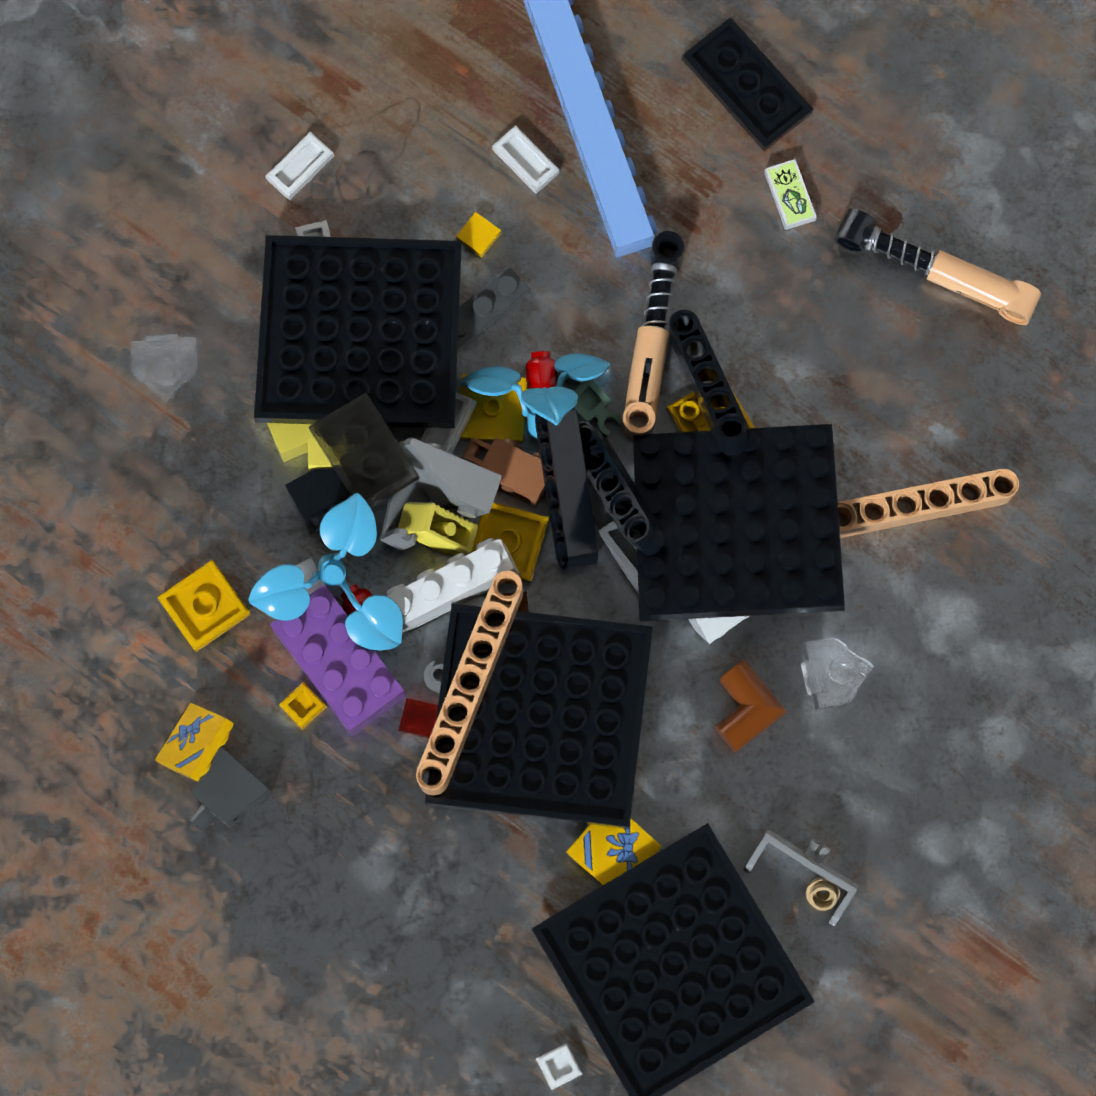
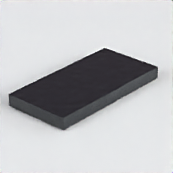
M731 17L682 55L684 63L764 152L813 114L814 109Z

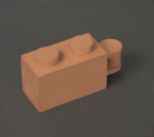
M472 437L461 458L502 475L498 490L537 508L546 491L540 454L534 453L532 456L522 451V446L509 438H505L502 441L495 437L492 445H489ZM480 450L487 453L483 461L476 458Z

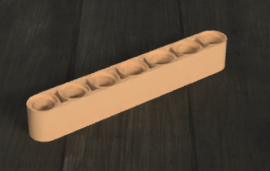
M998 469L838 502V513L844 514L849 520L848 525L839 526L840 538L1001 506L1008 503L1016 494L1019 488V479L1011 470ZM994 482H1005L1009 487V493L998 492L995 489ZM970 487L975 490L977 499H966L962 494V488ZM929 495H941L945 500V505L942 507L933 505ZM901 500L908 501L913 507V512H901L898 509L897 502ZM865 508H877L880 511L881 518L877 520L869 519L865 514Z
M513 571L498 573L491 583L416 772L417 782L422 791L428 795L441 794L450 782L523 597V586L521 578ZM504 583H512L517 587L516 592L510 596H504L498 590ZM497 613L502 615L505 620L502 625L491 627L486 623L488 616ZM485 644L492 648L490 656L483 659L476 657L473 654L475 648ZM466 676H476L480 683L475 689L466 690L461 686V682ZM454 707H463L467 710V716L462 721L456 722L448 717L449 712ZM443 738H449L454 741L455 745L452 751L444 754L436 750L438 741ZM429 770L441 772L442 778L440 782L432 786L424 783L423 778L426 772Z

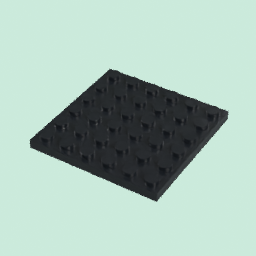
M266 235L254 408L255 423L455 428L462 241Z
M832 424L747 428V448L743 453L736 456L722 453L711 431L633 435L635 485L665 534V543L659 552L653 555H646L637 549L640 621L845 611ZM729 433L727 435L736 436L737 433Z
M461 604L451 605L436 721L482 607ZM517 611L450 782L441 794L434 796L426 794L425 804L630 829L653 627ZM494 613L488 616L486 623L491 627H498L503 624L505 618L500 614ZM482 644L475 648L473 654L478 658H487L492 653V648ZM466 676L462 680L461 686L466 690H472L479 685L480 680L476 676ZM454 707L449 712L448 717L452 721H462L467 716V710L463 707ZM443 738L436 744V750L444 754L449 753L454 748L455 743L449 738ZM429 770L427 785L438 784L442 778L441 772Z
M708 823L531 928L629 1096L664 1095L815 1002Z

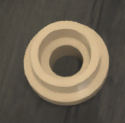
M818 877L807 885L806 898L815 909L829 910L839 901L840 888L824 877ZM826 890L828 892L825 894H821L817 891Z

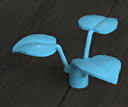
M573 353L558 358L554 364V369L561 373L557 385L548 389L545 387L542 389L531 388L523 392L521 386L517 384L521 380V375L515 370L500 366L485 367L470 373L462 379L461 386L465 385L470 390L487 396L504 395L514 390L522 406V415L527 417L528 436L538 440L535 413L557 426L564 415L574 408L578 402L577 393L562 387L564 381L569 377L579 382L595 379L610 368V362L588 354Z
M354 493L345 501L332 507L324 515L320 524V535L324 544L329 549L340 550V552L324 555L318 562V571L314 572L309 581L305 583L303 571L296 565L283 564L272 568L255 583L248 599L251 605L270 617L287 621L298 618L306 611L310 603V597L306 589L312 587L317 580L321 579L328 586L340 585L356 609L345 620L346 630L350 638L358 645L367 649L389 650L399 646L402 642L403 618L399 606L393 599L385 595L369 596L361 606L345 580L346 569L342 558L345 557L347 552L354 556L367 554L374 546L377 537L376 521L370 506L359 493Z

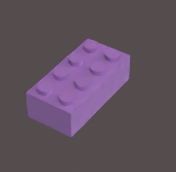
M322 585L309 595V606L301 616L287 621L276 619L270 623V626L353 737L406 698L404 689L376 652L358 645L350 638L345 626V620L348 615L327 587Z

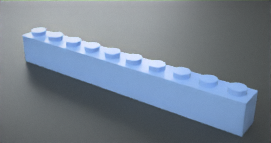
M523 0L616 258L652 247L654 234H657V227L653 216L646 215L643 206L647 204L645 193L641 186L636 187L633 179V176H636L634 163L631 157L626 158L622 149L626 146L621 129H615L612 119L615 118L614 109L610 100H604L601 90L605 89L600 72H594L591 64L594 61L593 52L590 44H584L581 33H584L582 21L578 14L573 15L570 7L574 4L573 0Z

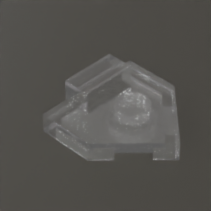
M178 334L145 336L144 341L130 342L133 376L153 391L167 405L175 398L176 393L188 380L190 381L199 371L196 337L179 338Z
M838 638L802 644L805 661L801 663L807 695L813 696L815 709L819 710L850 704L874 665L864 657L860 658L849 650L847 645Z

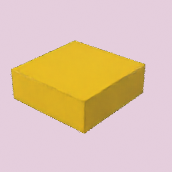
M475 212L456 235V240L462 241V245L483 258L501 235V230Z
M304 681L279 704L302 730L327 708Z

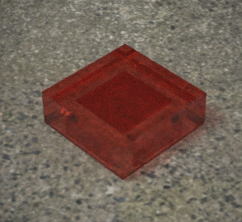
M406 698L398 731L429 739L436 723L438 705Z

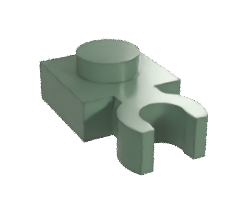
M593 380L584 381L574 390L578 395V402L574 408L582 421L589 423L594 419L597 422V430L606 438L610 434L604 425L606 420L614 421L618 427L622 424V418L618 413L606 409L612 400Z

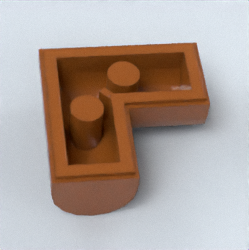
M746 659L736 664L719 679V682L739 707L716 724L714 729L735 754L784 716L787 710Z

